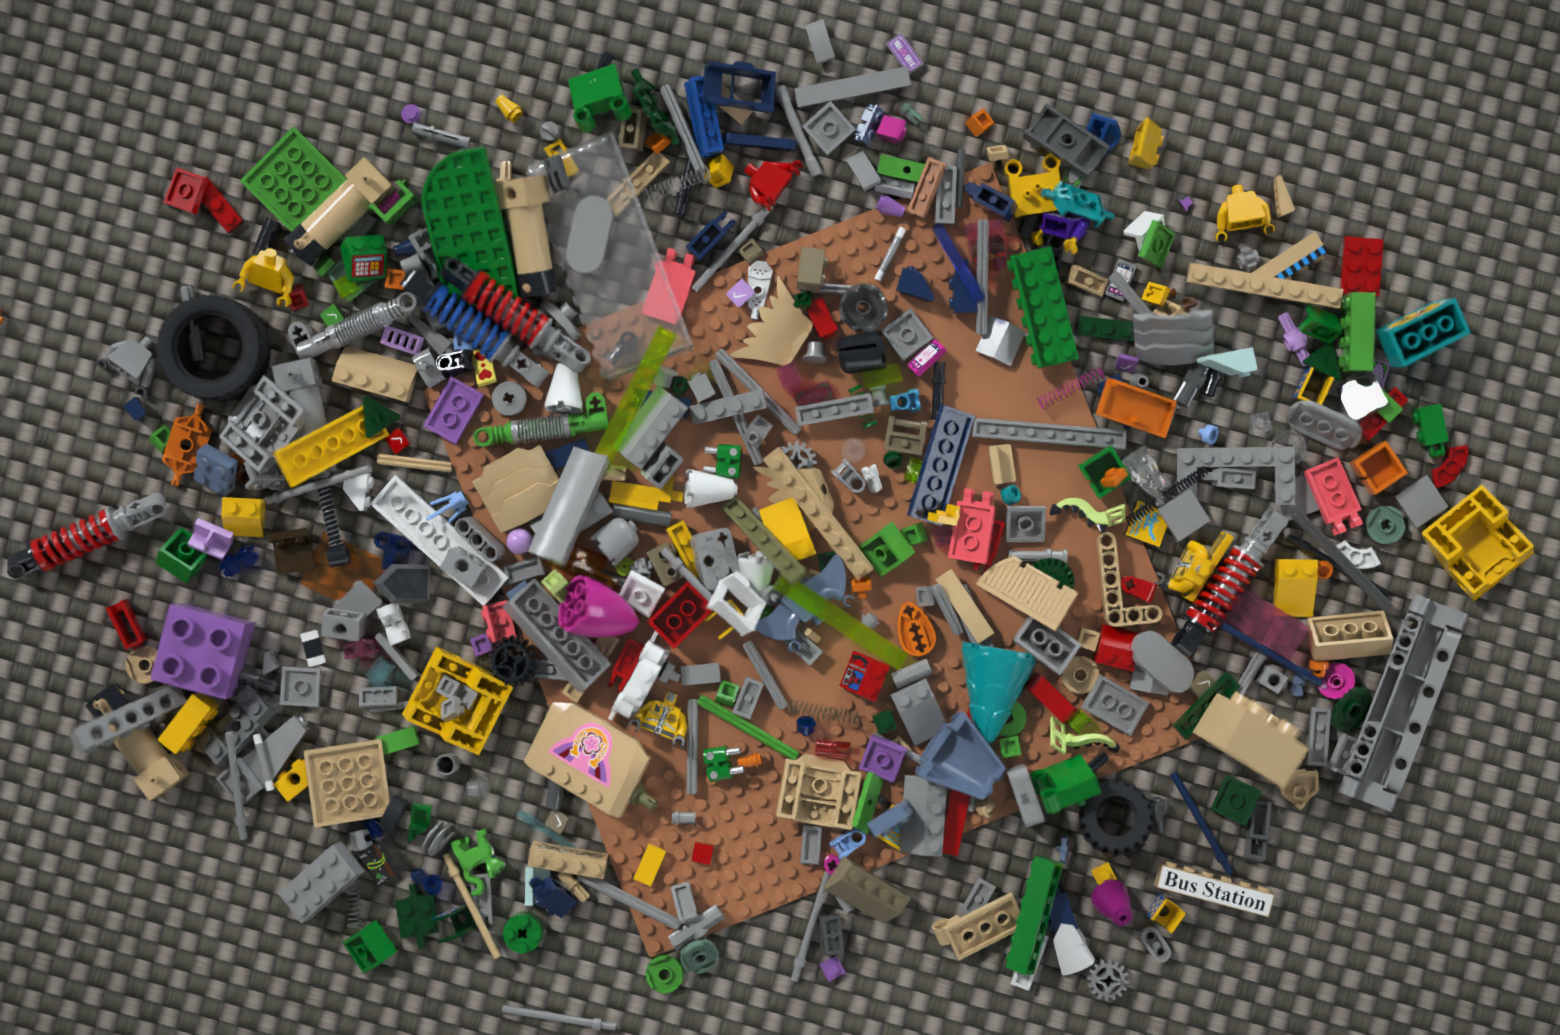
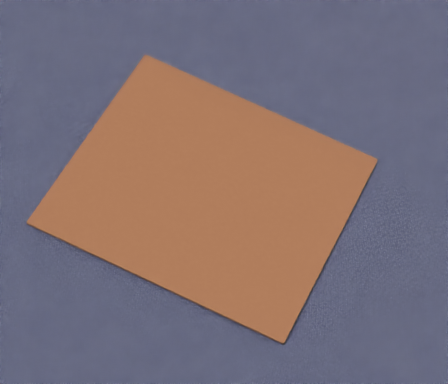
M989 163L964 173L963 206L955 207L954 225L935 224L936 194L926 219L907 211L911 199L900 198L895 201L905 207L901 218L881 214L878 210L872 209L765 252L763 256L756 260L767 262L773 270L764 307L774 309L770 296L772 295L778 299L777 276L780 277L793 299L797 293H801L800 290H796L802 247L825 250L824 257H828L826 269L822 268V274H825L824 283L840 285L868 283L878 287L884 293L888 303L887 316L876 331L882 330L911 308L932 337L947 350L936 361L939 362V370L940 362H946L944 378L946 384H944L943 405L975 415V418L1097 428L1078 379L1076 382V374L1070 361L1037 369L1036 365L1032 366L1030 355L1033 354L1032 348L1027 346L1024 336L1011 366L1003 364L975 351L982 335L976 333V314H953L952 309H949V298H952V290H949L948 283L955 272L956 260L967 259L970 273H973L977 278V262L973 263L970 243L972 240L977 242L978 220L986 219L989 221L988 254H992L989 238L992 236L996 241L998 235L1002 237L1004 248L1007 252L1005 257L988 260L987 323L990 316H993L1023 329L1021 317H1024L1022 309H1018L1016 298H1019L1018 291L1013 289L1011 280L1014 279L1013 272H1009L1007 265L1011 255L1026 252L1022 239L1019 238V232L1012 217L1007 223L980 208L964 190L968 182L978 186L983 182L1003 194L993 167ZM899 227L906 229V232L882 281L879 282L874 278ZM743 261L715 272L697 293L691 288L678 326L642 316L641 312L645 303L643 301L578 327L581 336L576 341L574 340V342L587 350L591 358L590 366L586 365L583 371L577 373L583 403V411L579 414L587 413L586 398L593 392L601 393L605 397L609 420V429L578 433L574 437L567 438L565 435L564 438L557 436V439L550 437L551 439L547 438V441L544 438V441L540 439V442L538 439L535 442L534 439V442L530 440V443H528L527 440V443L523 441L522 444L520 439V444L511 445L505 441L504 444L500 442L497 445L495 442V445L480 447L474 442L473 435L481 427L492 426L494 428L495 425L497 427L499 425L504 427V424L511 420L520 421L521 419L523 421V419L526 420L528 418L530 421V418L533 419L534 417L536 419L539 417L540 419V417L544 416L547 418V416L550 417L552 415L554 417V415H558L546 411L544 404L556 365L561 362L554 358L534 355V348L528 347L520 351L550 373L539 388L526 380L523 375L511 366L503 367L498 360L493 361L497 377L496 383L479 387L475 371L454 377L483 393L485 396L458 445L443 437L441 438L465 498L469 503L468 505L473 517L505 547L504 557L493 561L500 569L504 571V566L538 557L530 554L528 551L516 555L510 552L506 542L508 534L514 529L519 528L529 531L533 539L535 532L529 522H526L500 533L472 483L473 480L482 476L484 466L504 457L517 448L531 450L540 445L545 453L585 438L590 452L608 456L610 460L609 465L627 467L626 480L619 482L658 488L646 480L640 473L642 469L626 459L613 447V444L640 410V408L631 407L635 387L654 391L658 386L653 383L657 370L654 368L655 365L675 370L679 373V377H686L688 382L691 381L690 377L699 372L701 374L705 373L716 395L701 403L724 398L708 364L715 359L719 361L734 396L750 392L723 365L715 354L720 349H723L730 355L739 349L748 347L749 345L744 343L743 340L752 337L756 338L749 330L748 325L757 322L764 323L760 313L758 319H751L752 310L748 307V300L738 308L726 295L741 279L748 284V267L751 265ZM912 266L919 269L918 272L922 273L934 296L932 303L896 292L903 267ZM755 287L754 291L756 294H759L762 289ZM812 293L811 300L819 297L823 298L832 320L838 328V331L835 332L836 336L825 340V338L820 339L812 323V330L794 359L785 367L756 359H732L797 424L795 407H798V403L811 404L852 397L848 389L860 384L863 388L856 390L852 394L865 392V394L871 393L872 395L869 388L886 385L887 401H889L890 396L907 393L909 389L917 388L921 411H891L889 402L887 405L874 407L875 412L861 415L874 414L873 417L864 423L876 420L878 423L864 429L862 422L870 416L859 417V415L802 425L800 426L801 430L796 435H793L767 408L743 413L748 427L757 415L773 424L772 429L758 447L760 454L764 459L778 447L784 446L788 448V442L794 446L795 442L798 441L799 446L806 443V449L811 447L810 454H816L812 460L817 461V464L812 465V467L821 470L834 501L832 515L857 546L861 545L892 521L900 532V529L923 522L928 540L911 546L915 553L881 578L874 569L863 576H870L872 590L866 591L867 599H859L858 592H852L851 578L856 577L843 562L846 572L844 595H850L854 597V600L850 597L846 598V604L851 606L847 607L842 600L828 599L824 601L825 607L819 611L825 618L824 621L817 626L811 619L805 622L811 630L820 636L821 640L817 644L813 640L811 641L823 651L811 666L794 651L792 653L789 652L788 646L782 640L769 638L757 630L740 636L734 628L723 638L719 639L718 637L732 625L718 613L707 622L703 620L675 649L659 634L654 642L671 651L666 660L675 665L674 671L680 675L681 666L719 662L721 681L725 680L740 686L732 708L717 703L732 712L746 676L764 683L743 648V644L751 640L786 699L788 706L780 710L764 684L751 718L739 717L797 750L799 755L796 760L806 753L843 760L850 771L861 772L856 804L857 810L858 799L861 796L863 782L867 776V772L858 768L871 735L875 734V732L878 733L872 714L890 708L897 728L880 735L890 740L899 735L911 748L910 751L920 756L931 740L929 739L916 746L914 745L890 693L899 690L891 676L892 673L927 659L933 674L925 678L946 723H951L953 721L951 717L960 711L967 715L970 701L965 682L966 676L961 648L962 641L970 642L965 629L960 635L953 634L938 602H934V605L917 606L915 587L934 586L938 584L935 580L936 578L952 569L961 584L967 585L975 605L993 630L994 634L989 637L994 648L1027 652L1015 643L1013 639L1028 615L976 585L984 574L986 564L980 563L979 568L974 570V562L948 558L950 542H937V539L944 535H935V532L948 526L946 530L940 533H950V535L941 540H951L953 525L942 524V526L907 516L918 477H913L911 466L913 467L914 476H919L924 460L923 454L927 450L935 420H931L933 394L931 379H933L934 364L920 377L910 370L907 364L929 343L902 362L882 335L887 369L853 374L844 373L840 368L837 343L839 339L847 335L867 333V331H853L842 322L839 309L841 295ZM862 302L858 305V308L861 311H867L869 305ZM807 309L802 310L803 313H804V314L808 317V319L812 322V320H811V318H810V316H809V314H808V312H807ZM624 332H633L639 340L637 347L628 354H625L614 366L606 357L617 347L616 344ZM627 336L624 339V343L627 346L633 345L635 341L633 336ZM809 342L825 344L824 356L827 358L826 363L811 364L803 361V356L807 355ZM524 358L523 360H517V368L527 367ZM448 380L424 390V395L431 411ZM506 381L520 384L527 395L525 408L513 416L499 413L494 408L492 402V394L495 388L500 383ZM1067 382H1069V383H1068V387H1069L1070 393H1069V391H1068L1067 388H1066V387H1067ZM822 383H827L831 390L832 398L828 400L819 401L823 399L825 396H827V394L829 393V389L825 387L816 389L813 388L817 387ZM690 385L689 390L684 392L683 395H677L671 388H664L674 396L691 399L690 406L701 404L695 397ZM1058 386L1062 388V390L1059 388V392H1060V395H1061L1062 399L1060 398L1059 394H1058L1055 390H1054V392H1053V389H1056V390L1058 391ZM810 390L800 396L797 403L795 395L799 392ZM820 390L822 397L812 398L810 402L805 400L807 394L811 396L812 392L817 393ZM1049 391H1051V392H1050V396H1051L1052 402H1051L1050 399L1048 398V396H1049ZM507 394L505 401L512 403L514 396ZM594 396L590 403L594 404L595 408L589 409L590 413L604 411V407L598 408L601 400ZM1040 396H1042L1041 401L1044 406V410L1041 408L1037 400V397L1040 399ZM900 399L897 400L898 406L902 404ZM689 409L688 419L682 417L664 441V443L684 458L683 462L673 473L675 478L672 491L684 492V484L688 481V478H685L687 469L703 472L704 466L716 467L717 454L705 453V447L718 448L719 444L742 445L740 479H733L734 483H737V495H734V497L737 496L751 512L753 508L759 507V509L775 504L769 501V497L779 489L772 488L766 484L773 481V479L753 468L768 466L765 462L758 466L754 465L733 417L730 416L694 425ZM889 415L895 416L896 419L908 421H926L927 427L922 456L901 453V465L895 469L888 468L883 462V457L889 452V450H884ZM893 426L894 432L919 436L920 430ZM971 428L949 504L957 506V501L963 502L965 488L975 490L973 501L982 502L983 491L994 493L991 506L996 507L994 519L1005 522L991 567L1007 559L1009 550L1045 551V549L1050 548L1055 551H1063V549H1067V565L1073 571L1075 578L1073 590L1078 595L1060 623L1059 628L1076 641L1078 640L1081 627L1100 633L1102 624L1108 625L1104 620L1096 544L1097 536L1101 532L1097 524L1088 527L1087 517L1079 518L1080 510L1073 513L1072 506H1069L1068 511L1061 508V513L1053 516L1050 515V509L1052 504H1058L1064 499L1080 498L1090 503L1097 512L1104 511L1105 514L1106 510L1125 505V515L1129 517L1131 511L1121 486L1098 499L1088 484L1091 480L1087 481L1077 466L1104 448L972 437ZM482 431L479 434V439L482 442H487L489 435L487 432ZM1011 444L1016 481L993 485L988 447ZM793 449L785 454L788 458L793 455ZM800 450V455L804 459H809L808 455ZM796 453L794 460H791V462L797 469L798 464H802V460L798 459ZM845 458L864 479L861 468H869L875 464L882 489L878 493L870 492L865 480L866 486L864 491L858 494L853 493L831 471L835 470ZM565 466L555 470L559 479ZM803 466L801 469H807L808 466ZM858 479L854 480L851 484L855 490L861 489L863 485ZM602 480L599 490L613 511L616 503H610L609 497L612 481L614 480ZM1012 484L1019 489L1021 500L1013 505H1007L1002 500L1000 492L1003 488ZM684 496L682 502L671 500V503L659 501V511L672 513L670 527L684 520L692 536L727 528L732 534L736 556L744 552H750V555L756 554V551H759L722 510L721 507L731 499L693 508H686L687 504H685ZM1007 506H1046L1045 541L1006 542ZM1120 509V510H1117V511H1114V512H1111L1110 514H1114V513L1120 512L1121 509ZM612 513L579 533L570 557L627 579L628 575H620L610 563L611 561L608 557L605 558L594 545L596 541L590 540L593 534L613 520ZM1120 517V518H1117V519H1114V520H1111L1110 522L1117 521V520L1121 519V517ZM1127 521L1107 527L1104 532L1112 533L1116 538L1120 578L1123 576H1133L1152 583H1159L1143 541L1125 535L1128 527ZM633 522L638 528L635 532L638 535L639 541L638 545L626 557H630L633 561L638 558H646L649 561L650 559L646 552L666 542L669 545L673 544L666 532L668 527ZM815 527L809 534L816 554L798 560L800 565L821 572L817 555L834 551V549ZM1105 535L1102 537L1101 542L1104 546H1108L1111 543V539ZM723 536L717 537V540H723ZM492 548V554L496 556V551ZM1108 554L1104 557V564L1108 566L1113 562L1111 555ZM705 557L704 560L707 566H709L710 561ZM541 558L546 574L534 577L558 605H560V602L541 582L554 569L568 583L576 576L582 575L608 586L618 594L622 589L544 558ZM1022 562L1020 567L1025 568L1026 564L1032 565L1033 563ZM774 567L770 585L778 588L781 592L780 597H783L797 584L795 583L792 586L786 579L781 578L782 574ZM656 570L654 574H651V579L649 580L665 588L652 616L688 581L685 577L664 587ZM1108 574L1105 578L1106 583L1109 585L1115 580L1113 574ZM507 581L501 588L506 600H510L506 593L523 581L508 585ZM1125 581L1124 585H1126L1127 588H1131L1132 584ZM1157 586L1151 603L1121 591L1123 607L1155 605L1162 610V618L1155 623L1113 627L1138 633L1154 631L1171 644L1174 636L1179 631L1162 589ZM711 590L709 592L713 595L715 590ZM727 590L723 600L727 602L732 598L745 615L748 607ZM1110 593L1107 597L1110 604L1114 603L1117 599L1114 593ZM780 602L772 606L774 610L781 604ZM905 602H912L919 607L928 617L934 628L936 642L933 649L926 655H910L900 645L897 620L900 607ZM906 605V609L903 610V613H907L908 616H910V619L912 620L911 612L914 610V608L909 607V605ZM1154 608L1150 609L1148 617L1150 619L1156 617V610ZM1135 610L1130 611L1128 615L1131 621L1136 620L1138 616ZM635 611L639 619L637 628L631 632L616 636L621 640L607 659L611 665L588 687L577 703L640 740L643 745L642 748L651 757L640 782L646 786V794L659 801L657 807L653 806L655 808L654 811H650V809L640 803L636 806L629 803L623 816L617 818L588 803L622 890L678 918L671 886L689 881L698 915L714 904H717L725 916L723 920L709 928V931L701 937L819 891L824 872L826 871L824 859L831 854L839 856L834 847L830 846L829 843L848 830L822 826L820 864L800 863L803 824L807 823L775 817L785 761L789 758L698 705L697 793L687 794V730L684 748L681 750L680 743H676L673 748V740L641 727L634 733L636 730L635 725H630L627 729L629 722L633 719L631 717L628 719L616 712L612 721L608 719L612 712L611 709L620 694L617 691L623 678L617 675L611 688L607 687V684L628 637L646 645L655 631L647 623L650 618ZM869 612L878 617L877 620L880 622L879 625H876L875 629L862 624V614L867 615ZM1116 612L1111 613L1109 620L1115 623L1118 620V614ZM516 623L522 640L528 639V646L534 645V648L531 649L532 652H538L534 657L548 659ZM913 623L909 631H913L915 637L912 638L913 641L918 643L915 649L923 652L926 644H922L920 641L923 638V635H919L917 632L920 626H916ZM599 637L588 638L593 644H595ZM1080 647L1074 656H1085L1093 660L1095 651ZM853 650L890 665L876 702L839 686ZM1037 659V663L1026 683L1039 672L1077 710L1065 723L1066 735L1069 733L1074 736L1092 733L1105 735L1111 738L1116 745H1120L1119 752L1115 754L1108 750L1110 746L1104 747V743L1096 746L1094 742L1091 747L1082 745L1078 750L1068 747L1065 754L1051 746L1050 717L1053 716L1057 720L1059 719L1025 686H1023V690L1016 700L1022 705L1026 713L1025 726L1021 732L1016 734L1019 739L1021 755L1002 758L999 738H1004V736L998 735L995 742L991 741L989 746L1006 769L1024 764L1029 775L1035 770L1044 769L1079 754L1082 755L1088 764L1101 752H1105L1109 756V760L1094 773L1096 778L1100 779L1200 739L1201 737L1193 733L1185 740L1172 727L1199 698L1190 688L1181 693L1168 692V696L1130 689L1133 671L1096 663L1099 674L1150 702L1130 736L1081 708L1088 693L1076 694L1069 691L1064 686L1061 675L1059 676ZM1082 669L1077 670L1075 678L1083 680L1085 678V671ZM680 676L678 682L669 678L667 683L659 680L657 677L642 706L656 699L664 701L667 691L678 695L675 706L681 708V712L685 714L687 724L688 699L698 700L701 695H704L715 702L721 682L682 686V676ZM538 678L549 708L553 702L576 703L562 694L569 681ZM790 699H791L792 704H791V707H790V710H789V713H788L789 704H790ZM857 711H859V712H858L857 724L855 725V722H856L855 714H856ZM1012 714L1009 716L1006 723H1009L1012 720ZM1055 723V729L1061 733V726ZM1055 738V744L1060 747L1059 740ZM725 745L729 749L740 747V754L730 755V764L732 763L733 767H739L738 757L754 755L755 752L761 754L763 765H759V768L756 766L745 768L744 773L734 774L732 779L710 782L707 776L706 769L708 768L704 761L703 751L704 749ZM904 757L895 782L883 779L872 820L886 812L891 803L897 805L903 801L905 775H917L916 767L918 765L921 766L919 763ZM1006 769L1004 770L1003 778L999 782L995 781L991 787L993 792L988 798H991L995 804V807L992 809L993 815L991 819H987L984 815H979L976 810L975 812L967 811L963 833L1020 811ZM947 787L946 790L945 817L951 793V788ZM1036 795L1038 803L1042 802L1041 795ZM676 810L678 812H695V824H678L677 826L672 823V812H676ZM869 829L864 844L855 849L847 858L867 870H872L907 856L910 853L900 852L875 837L871 829ZM860 832L852 834V838L856 841L861 840L863 837ZM695 841L714 845L710 865L691 861ZM649 843L666 850L651 887L633 879ZM832 860L831 863L828 862L831 869L833 866H837L835 860ZM629 906L650 957L674 949L668 935L676 931L675 929Z

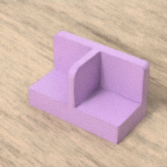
M198 518L195 522L194 533L188 541V546L223 560L233 544L234 533Z

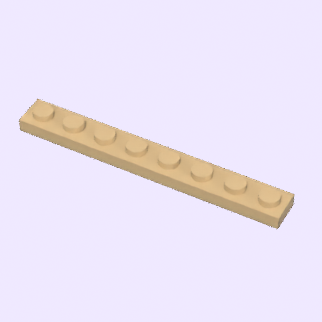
M1195 263L1189 264L1186 283L1336 309L1340 308L1343 289Z
M778 447L763 459L838 556H840L856 579L859 580L874 569L873 565L781 448Z

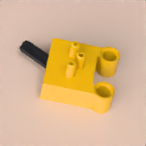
M1048 154L1043 159L1041 167L1045 173L1018 177L1022 172V164L1014 159L1009 160L1004 167L1003 172L1008 180L1010 198L1015 200L1018 205L1013 214V219L1026 217L1019 233V238L1026 241L1030 239L1039 215L1059 212L1050 198L1043 197L1041 194L1044 188L1053 191L1060 181V159L1052 154ZM1048 159L1054 160L1055 168H1049L1046 165V161ZM1015 165L1018 172L1011 174L1008 171V166Z

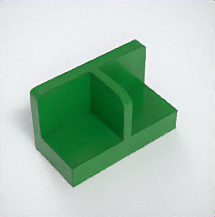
M1311 304L1306 306L1308 317L1299 325L1300 332L1331 344L1342 333L1338 317Z

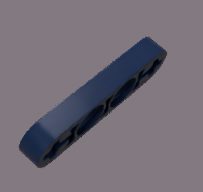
M723 133L722 143L725 145L781 151H796L797 141L792 139L736 133Z

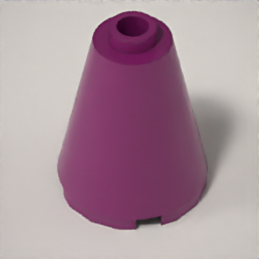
M1107 879L1104 883L1098 884L1094 888L1091 901L1095 910L1118 926L1127 925L1132 919L1130 896L1127 887L1121 881Z

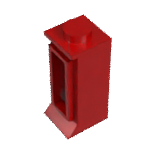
M128 598L105 608L125 649L132 647L134 651L144 646L142 642L148 639L129 604ZM120 611H124L137 638L131 639L119 614Z

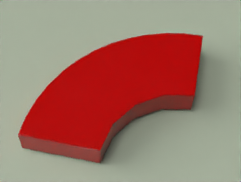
M1468 445L1447 448V456L1444 462L1439 467L1431 469L1432 481L1436 488L1450 484L1461 473L1467 462Z

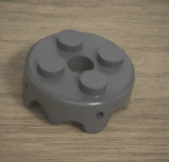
M859 283L849 287L840 300V318L853 331H876L887 316L888 303L884 293L878 287L868 283ZM865 302L869 305V309L861 311L858 305Z

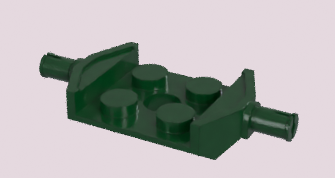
M638 68L632 70L631 73L636 80V85L632 92L635 94V99L640 100L643 105V111L646 116L651 119L653 123L651 127L656 130V133L668 136L673 146L680 144L681 142L675 134V123L667 122V115L659 109L657 105L658 100L655 95L650 93L656 87L642 77Z

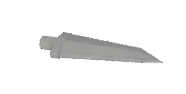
M408 313L410 322L439 356L444 353L455 352L450 348L453 343L450 339H447L437 331H433L431 326L413 313Z

